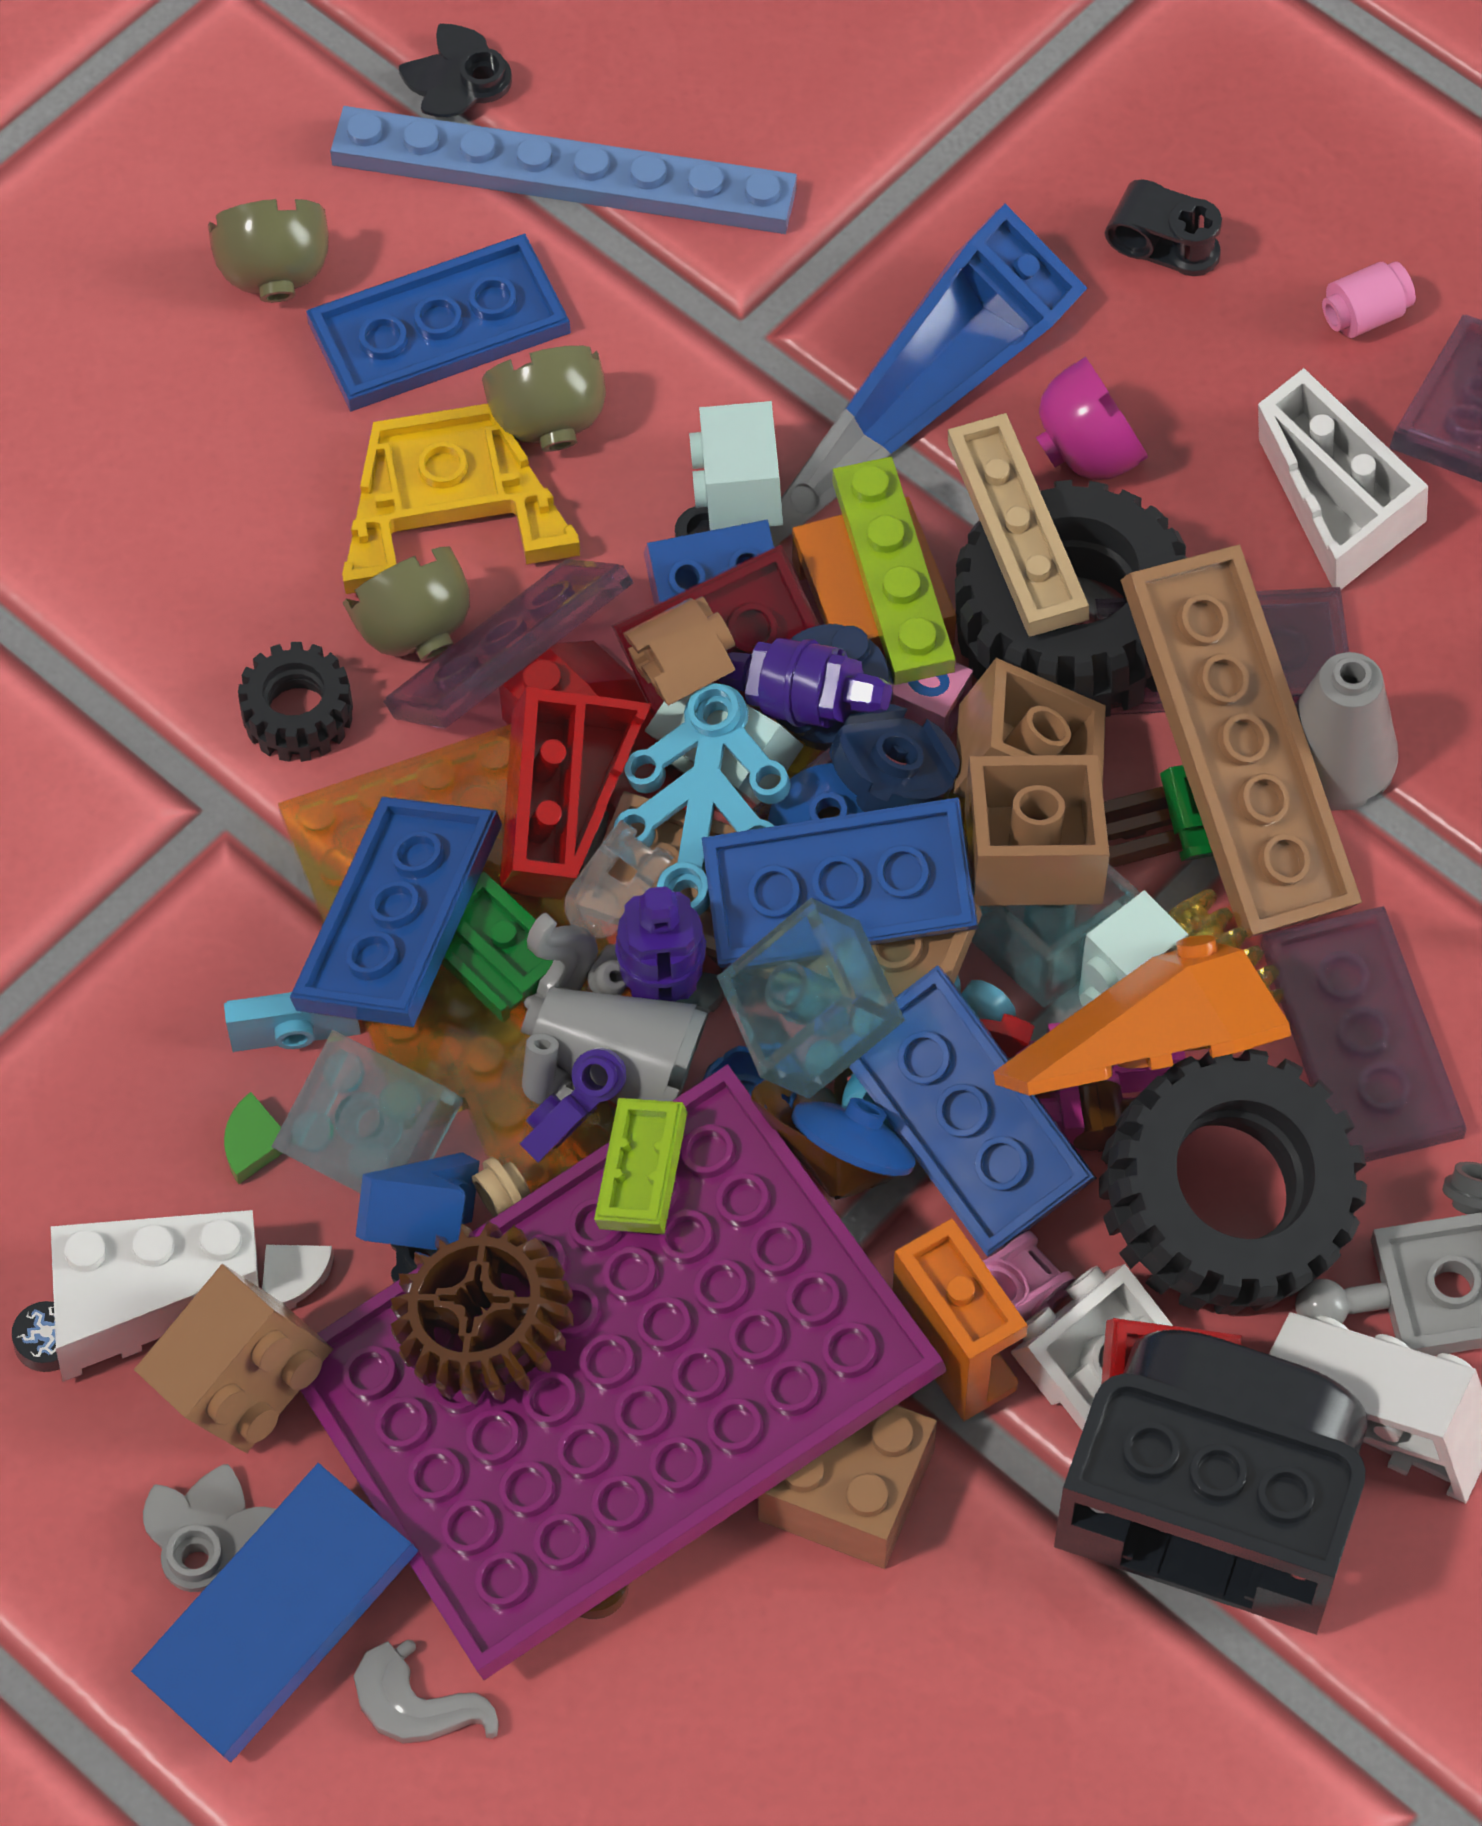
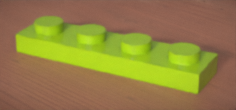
M892 456L833 468L832 483L885 657L891 669L894 685L954 673L956 659Z

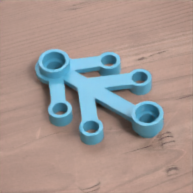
M717 683L709 684L695 691L685 706V722L650 748L633 752L627 760L624 772L634 790L641 793H651L659 789L666 778L665 767L697 746L694 767L637 809H627L620 813L614 823V833L620 845L629 852H642L648 849L654 842L656 836L655 829L687 806L678 862L667 867L658 879L657 887L666 886L673 892H681L686 888L698 890L697 897L690 902L691 907L698 913V916L704 913L710 905L707 876L704 872L705 861L702 837L710 836L714 807L716 806L736 832L774 826L769 821L760 819L721 772L724 747L749 772L751 788L756 798L761 802L767 804L778 803L788 795L791 787L785 767L778 761L770 760L745 730L748 721V708L742 695L728 685ZM722 710L728 713L727 718L721 723L714 725L707 723L708 716L714 711ZM652 764L656 766L651 776L644 779L635 777V772L641 765ZM775 774L781 777L779 784L772 789H763L759 786L762 778L767 775ZM633 823L645 825L644 832L636 838L624 836L625 830L629 825Z

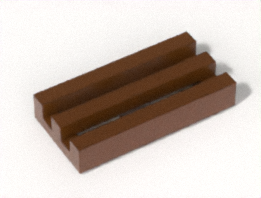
M1163 786L1104 801L1108 841L1119 838L1125 840L1145 835L1146 831L1172 824ZM1174 830L1110 846L1108 869L1181 850L1182 845L1179 834H1174Z

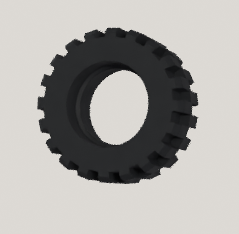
M1072 480L1055 481L1054 488L1040 490L1076 576L1102 582L1115 589L1126 600L1127 598L1120 581L1131 572L1187 558L1185 556L1186 545L1179 532L1173 528L1168 529V518L1152 505L1145 510L1141 507L1142 498L1122 489L1118 495L1109 492L1108 485L1104 483L1089 481L1088 487L1072 486ZM980 520L968 533V544L960 549L956 562L955 607L957 640L961 654L969 659V668L973 670V675L977 680L980 679L995 658H998L1106 705L1105 717L1111 716V709L1121 705L1123 710L1126 711L1144 702V691L1146 689L1152 694L1158 692L1128 602L1117 612L1102 620L1087 624L1069 625L1029 637Z
M1247 1049L1238 1058H1233V1054L1212 1058L1208 1051L1200 1060L1189 1056L1173 1064L1162 1076L1158 1075L1123 1111L1115 1123L1117 1127L1115 1133L1106 1141L1101 1160L1108 1164V1167L1099 1177V1198L1110 1200L1111 1209L1103 1216L1109 1235L1121 1233L1127 1243V1246L1119 1254L1130 1269L1138 1262H1141L1152 1273L1145 1282L1149 1287L1160 1295L1169 1288H1172L1181 1293L1179 1305L1197 1311L1208 1303L1214 1304L1216 1314H1237L1249 1306L1256 1312L1274 1306L1287 1296H1293L1327 1271L1341 1256L1340 1249L1353 1239L1360 1224L1357 1217L1354 1216V1212L1365 1204L1367 1184L1356 1180V1173L1366 1166L1363 1146L1359 1144L1350 1146L1346 1136L1355 1128L1352 1119L1346 1109L1338 1114L1334 1113L1326 1102L1334 1093L1320 1079L1310 1087L1299 1079L1303 1072V1067L1286 1058L1277 1067L1267 1064L1269 1056L1265 1051ZM1204 1126L1234 1128L1258 1140L1272 1154L1281 1170L1286 1188L1285 1213L1283 1219L1273 1231L1257 1239L1236 1238L1213 1229L1192 1211L1182 1194L1177 1177L1178 1149L1190 1133Z

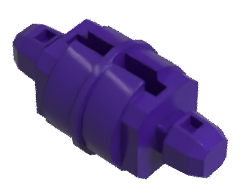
M777 638L772 644L758 642L752 654L728 653L735 671L718 679L724 685L745 692L746 704L761 708L763 715L788 721L795 727H802L808 724L830 728L836 722L845 723L853 711L874 714L887 711L892 694V686L887 681L879 677L863 674L861 661L847 657L846 652L838 647L820 645L815 639L796 641Z
M666 886L648 888L643 895L633 896L624 905L625 911L619 920L615 955L624 983L631 989L632 997L673 1002L680 999H688L696 990V984L702 975L703 962L705 960L706 940L703 934L702 923L698 913L691 907L690 899L682 893L673 892Z

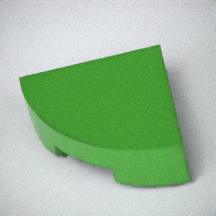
M252 1092L246 1095L231 1113L225 1129L224 1147L231 1173L238 1184H240L292 1146L290 1137Z

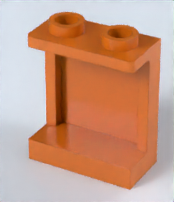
M908 496L905 497L949 640L953 647L955 644L956 613ZM842 514L793 527L792 562L799 580L807 579L823 623L855 626L862 629L868 638L879 647L885 657Z
M953 1218L895 1250L892 1291L942 1358L947 1371L937 1377L935 1381L963 1422L1014 1393L1018 1387V1379L999 1352L1026 1337L1028 1325Z

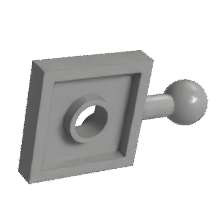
M1482 1212L1374 1229L1371 1244L1381 1280L1380 1283L1343 1289L1332 1280L1315 1279L1302 1288L1296 1297L1295 1308L1297 1314L1312 1319L1319 1315L1327 1316L1340 1323L1345 1321L1348 1314L1388 1309L1395 1338L1404 1342L1410 1349L1437 1356L1440 1353L1449 1354L1482 1348ZM1443 1272L1458 1273L1468 1281L1471 1291L1463 1297H1448L1438 1290L1434 1278Z

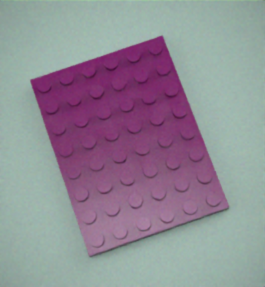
M728 1064L672 1100V1102H683L688 1113L665 1234L602 1230L598 1228L594 1218L609 1142L489 1220L499 1227L503 1235L514 1225L524 1232L528 1241L535 1237L541 1240L547 1247L549 1256L559 1260L565 1271L563 1280L568 1282L573 1292V1301L566 1306L569 1307L573 1314L574 1326L559 1330L566 1340V1351L546 1352L545 1355L551 1363L550 1373L541 1372L536 1368L527 1373L530 1379L529 1391L521 1389L513 1381L506 1384V1393L502 1402L494 1399L489 1389L485 1388L475 1405L466 1400L461 1390L450 1400L448 1397L441 1395L436 1384L430 1387L423 1385L414 1373L415 1368L407 1367L399 1355V1346L401 1344L397 1343L391 1331V1323L398 1319L391 1309V1298L406 1294L399 1285L400 1279L317 1333L333 1348V1351L323 1361L321 1370L315 1380L300 1391L378 1515L419 1550L409 1561V1564L483 1680H486L947 1371L942 1358L775 1129L771 1128L751 1101V1095ZM486 1223L473 1231L476 1237L480 1236ZM416 1268L408 1274H417L419 1269ZM502 1273L501 1283L505 1290H514L517 1297H530L529 1283L519 1277ZM435 1327V1341L437 1344L452 1351L462 1352L463 1342L458 1334H451L447 1327Z

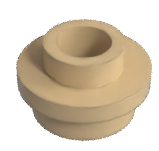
M490 1157L482 1163L483 1170L472 1176L477 1193L493 1217L530 1194L523 1176L512 1162L502 1166L496 1158Z

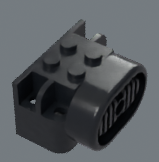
M1162 1330L1146 1334L1132 1346L1123 1374L1112 1376L1106 1380L1095 1394L1063 1486L1054 1547L1317 1635L1365 1483L1366 1470L1359 1453L1368 1425L1366 1411L1361 1402L1347 1388L1332 1378L1306 1366L1202 1333L1183 1330ZM1091 1508H1094V1509H1097V1510H1100V1511H1103V1512H1106V1513H1097V1512L1093 1511ZM1292 1575L1304 1578L1305 1580L1296 1579Z

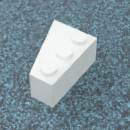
M1304 368L1258 404L1259 441L1335 594H1337L1427 521L1428 485Z
M253 1210L51 1226L55 1340L62 1381L64 1382L82 1375V1368L115 1355L121 1354L123 1359L142 1351L141 1345L160 1338L221 1264H224L259 1287Z
M1290 1312L1269 1355L1316 1370L1347 1388L1361 1402L1367 1414L1368 1425L1363 1442L1392 1455L1387 1466L1388 1468L1407 1476L1411 1466L1414 1465L1450 1482L1451 1485L1446 1495L1466 1504L1482 1471V1386L1476 1369L1472 1368L1463 1359L1451 1354L1429 1355L1410 1349L1404 1342L1389 1335L1378 1334L1374 1338L1351 1331L1339 1321L1327 1316L1319 1315L1312 1319Z

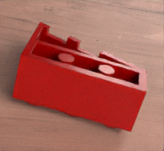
M534 687L525 688L512 711L499 879V885L507 893L560 900L564 897L578 876L607 809L606 806L619 776L623 772L630 756L629 753L652 703Z

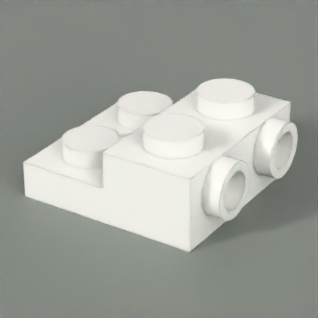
M1126 1264L1109 1269L1105 1273L1096 1265L1079 1276L1066 1288V1291L1073 1300L1056 1314L1047 1306L1026 1321L1028 1325L1027 1336L1023 1338L1024 1341L1011 1351V1354L1050 1404L1061 1403L1082 1431L1095 1394L1101 1386L1106 1321L1117 1318L1173 1326Z

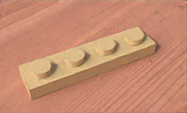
M1007 413L948 429V446L1028 636H1035L1089 620V604Z

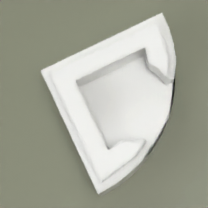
M266 1245L262 1290L281 1301L290 1310L295 1308L296 1303L310 1295L328 1278L334 1259L332 1246Z

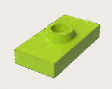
M618 1098L594 1218L599 1229L665 1234L688 1113L683 1102Z

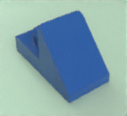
M461 1152L363 1174L355 1236L369 1242L437 1250L435 1247L436 1234L445 1237L449 1243L459 1240L461 1224L471 1223L473 1220L476 1188L473 1184L472 1176L479 1172L480 1161Z

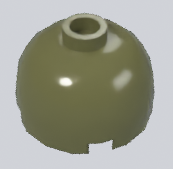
M276 199L261 200L241 204L216 215L217 225L211 222L208 224L211 250L216 266L232 285L248 293L260 294V300L263 302L275 303L294 298L296 296L295 289L311 282L321 271L328 253L326 212L319 203L295 199L296 210H278Z
M584 345L561 346L529 353L531 362L516 370L513 369L510 359L496 365L484 374L482 382L486 399L497 423L505 432L512 434L520 442L540 443L544 452L559 451L577 443L575 434L586 430L593 424L602 411L606 396L605 379L599 353L595 351L592 354L591 348Z
M450 546L431 550L437 561L420 566L416 557L413 556L377 574L355 589L360 602L347 598L344 600L343 605L353 624L370 646L382 654L402 657L417 652L420 660L426 661L440 655L454 645L449 635L465 621L470 608V590L463 570Z

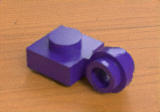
M593 1048L581 1054L576 1059L572 1068L571 1076L575 1090L562 1100L554 1093L551 1094L526 1119V1122L533 1130L522 1140L520 1145L537 1162L552 1155L597 1109L596 1106L600 1102L613 1098L622 1090L626 1081V1068L622 1059L615 1052L606 1048ZM593 1064H598L606 1070L608 1080L605 1086L598 1085L592 1080L590 1069Z

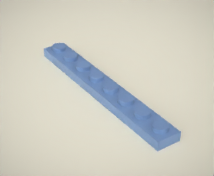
M343 106L330 150L333 166L786 234L797 189V174L349 106Z

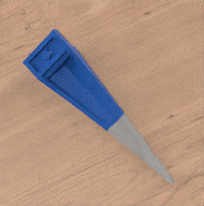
M1006 203L997 209L971 238L955 252L781 497L783 525L769 526L774 546L792 533L793 527L803 525L837 498L832 483L833 468L886 458L1050 329L1086 291L1087 287Z

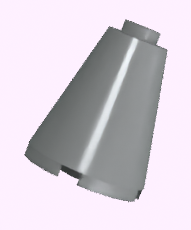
M1345 652L1334 655L1324 663L1295 703V707L1331 811L1353 810L1365 805L1367 799L1373 797L1381 790L1383 793L1391 784L1398 764V744L1384 679L1379 666L1369 657L1359 653Z
M550 987L545 999L535 995L532 997L522 1024L521 1033L530 1036L533 1034H547L554 1037L559 1043L557 1066L561 1067L569 1075L572 1074V1068L576 1059L584 1052L593 1048H606L615 1052L622 1059L626 1068V1081L622 1090L616 1096L609 1099L616 1105L618 1098L672 1101L682 1093L709 1010L697 1006V1004ZM593 1064L590 1069L592 1080L598 1085L605 1086L608 1080L606 1070L598 1064Z

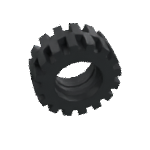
M291 642L290 650L283 651L281 644L270 647L271 656L267 658L260 652L253 658L254 669L249 667L244 669L241 675L243 684H239L238 687L241 716L252 743L256 744L259 742L261 751L268 756L277 750L279 760L290 762L292 754H299L302 762L312 760L310 754L312 751L318 750L321 756L331 751L330 741L332 740L340 744L345 738L344 727L350 728L353 719V704L349 680L344 667L340 668L338 658L331 652L324 657L322 647L312 644L308 651L303 650L302 642ZM294 688H306L317 692L322 697L317 706L309 712L300 715H284L270 707L272 701L282 692Z

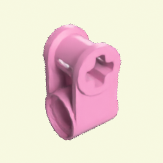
M1031 1231L1020 1234L1002 1250L982 1260L1025 1322L1047 1306L1053 1310L1068 1295L1066 1288L1076 1280L1069 1271L1061 1273L1036 1247L1038 1238Z

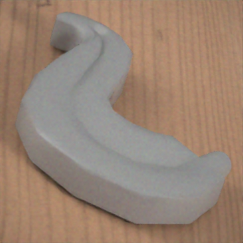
M543 913L537 918L527 937V947L535 956L544 960H553L547 973L540 979L537 992L534 994L545 999L550 987L580 991L588 979V972L595 963L598 954L595 936L586 928L576 925L556 927L557 922L547 913ZM534 995L525 999L524 1005L527 1009Z
M406 1640L395 1649L387 1641L364 1654L354 1674V1681L360 1708L378 1733L404 1744L429 1741L470 1724H481L485 1729L486 1738L493 1739L498 1735L499 1723L495 1708L488 1699L478 1693H457L428 1700L416 1696L410 1686V1667L404 1661L416 1649V1644L413 1640Z

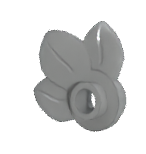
M223 1464L203 1476L185 1496L167 1486L153 1485L145 1502L143 1523L146 1533L162 1549L161 1565L170 1583L184 1591L201 1592L276 1509L271 1507H252L246 1509L242 1487L237 1476L228 1464ZM194 1552H203L209 1556L207 1563L198 1569L186 1567L184 1565L185 1559Z

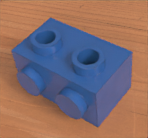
M768 519L647 543L644 559L654 605L774 547Z

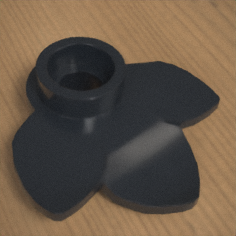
M440 23L438 25L436 33L438 54L399 65V74L408 88L420 96H424L421 103V112L435 117L447 118L457 116L466 112L475 103L496 101L509 91L512 84V73L509 64L500 53L488 48L484 36L475 30L454 24Z

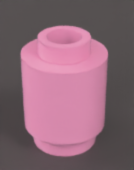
M1395 261L1388 265L1384 262H1377L1329 283L1326 289L1327 298L1323 299L1322 308L1328 324L1334 331L1338 332L1341 330L1345 336L1354 338L1402 317L1405 314L1406 308L1415 303V289L1407 270L1399 262Z

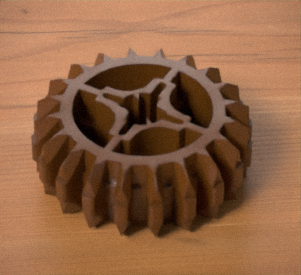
M488 1220L480 1236L476 1237L470 1227L461 1224L459 1240L453 1243H449L445 1237L436 1234L435 1247L438 1251L431 1257L423 1253L414 1252V1262L419 1271L417 1274H399V1285L406 1294L391 1298V1309L398 1318L391 1323V1331L397 1343L401 1344L399 1346V1355L407 1367L415 1368L414 1373L423 1385L430 1387L436 1384L441 1395L448 1397L450 1400L461 1390L466 1400L476 1405L484 1389L488 1388L494 1399L503 1402L506 1384L513 1381L521 1389L529 1391L530 1379L527 1373L533 1368L541 1372L550 1373L551 1363L545 1355L546 1352L566 1351V1340L559 1330L574 1326L573 1314L569 1307L566 1306L573 1301V1292L568 1282L563 1280L565 1271L557 1258L549 1256V1251L541 1240L535 1237L528 1241L524 1232L514 1225L503 1235L499 1227ZM502 1273L519 1277L529 1283L530 1297H517L514 1290H505L501 1283ZM435 1327H447L451 1334H458L463 1342L462 1352L452 1351L437 1344L435 1341Z

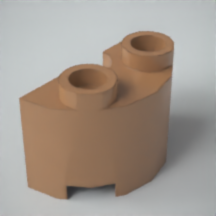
M702 596L695 600L689 598L623 633L628 643L632 645L628 650L638 672L648 684H653L657 694L668 706L735 671L726 650L735 646L733 637L718 612L713 614Z

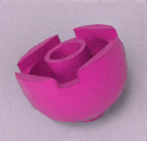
M1086 356L1065 368L1050 381L1041 396L1039 406L1040 419L1046 431L1038 435L1036 439L1055 468L1066 462L1068 467L1080 477L1091 480L1112 479L1139 465L1141 461L1148 458L1139 439Z

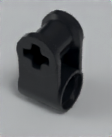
M1144 179L1134 180L1129 183L1105 230V237L1111 247L1125 256L1144 259L1174 269L1184 275H1205L1212 271L1219 263L1221 249L1216 237L1221 231L1222 217L1219 209L1205 199L1194 198L1164 188L1153 181ZM1200 215L1204 217V228H1199ZM1185 247H1190V259L1185 257Z

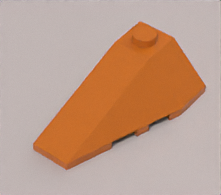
M1212 935L1191 936L1177 941V950L1154 956L995 1070L993 1072L995 1085L1028 1096L1107 1080L1112 1077V1065L1130 1069L1149 1067L1151 1070L1173 1066L1172 1053L1209 1048L1212 1058L1235 1054L1291 1036L1290 1025L1243 949L1216 943V937Z

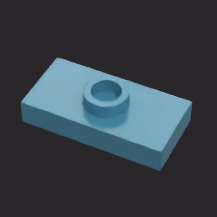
M292 992L231 1000L224 1003L226 1026L233 1052L279 1046L284 1049H299L310 1045L316 1040L360 1035L359 1020L296 1011L290 999Z

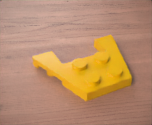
M488 403L373 422L360 484L361 495L356 519L353 520L351 528L352 540L347 562H344L342 572L345 594L356 593L355 589L397 564L391 536L393 532L493 515L514 513L517 516L526 564L580 556L578 534L571 524L567 525L554 505V497L548 488H543L529 466L528 457L515 437L505 432L494 419Z

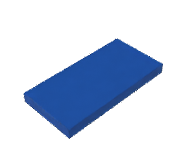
M525 233L306 310L308 324L350 412L571 333L570 321Z
M381 797L290 995L296 1011L414 1027L502 827L498 812L496 810Z
M959 798L702 837L718 965L721 968L978 929Z
M937 965L833 1045L876 1105L886 1113L889 1123L987 1257L1002 1250L1017 1236L1028 1231L1097 1179L1036 1095L1028 1096L995 1085L993 1072L1008 1062L1009 1058L940 966Z
M317 1463L131 1672L223 1757L232 1762L419 1550L321 1464Z

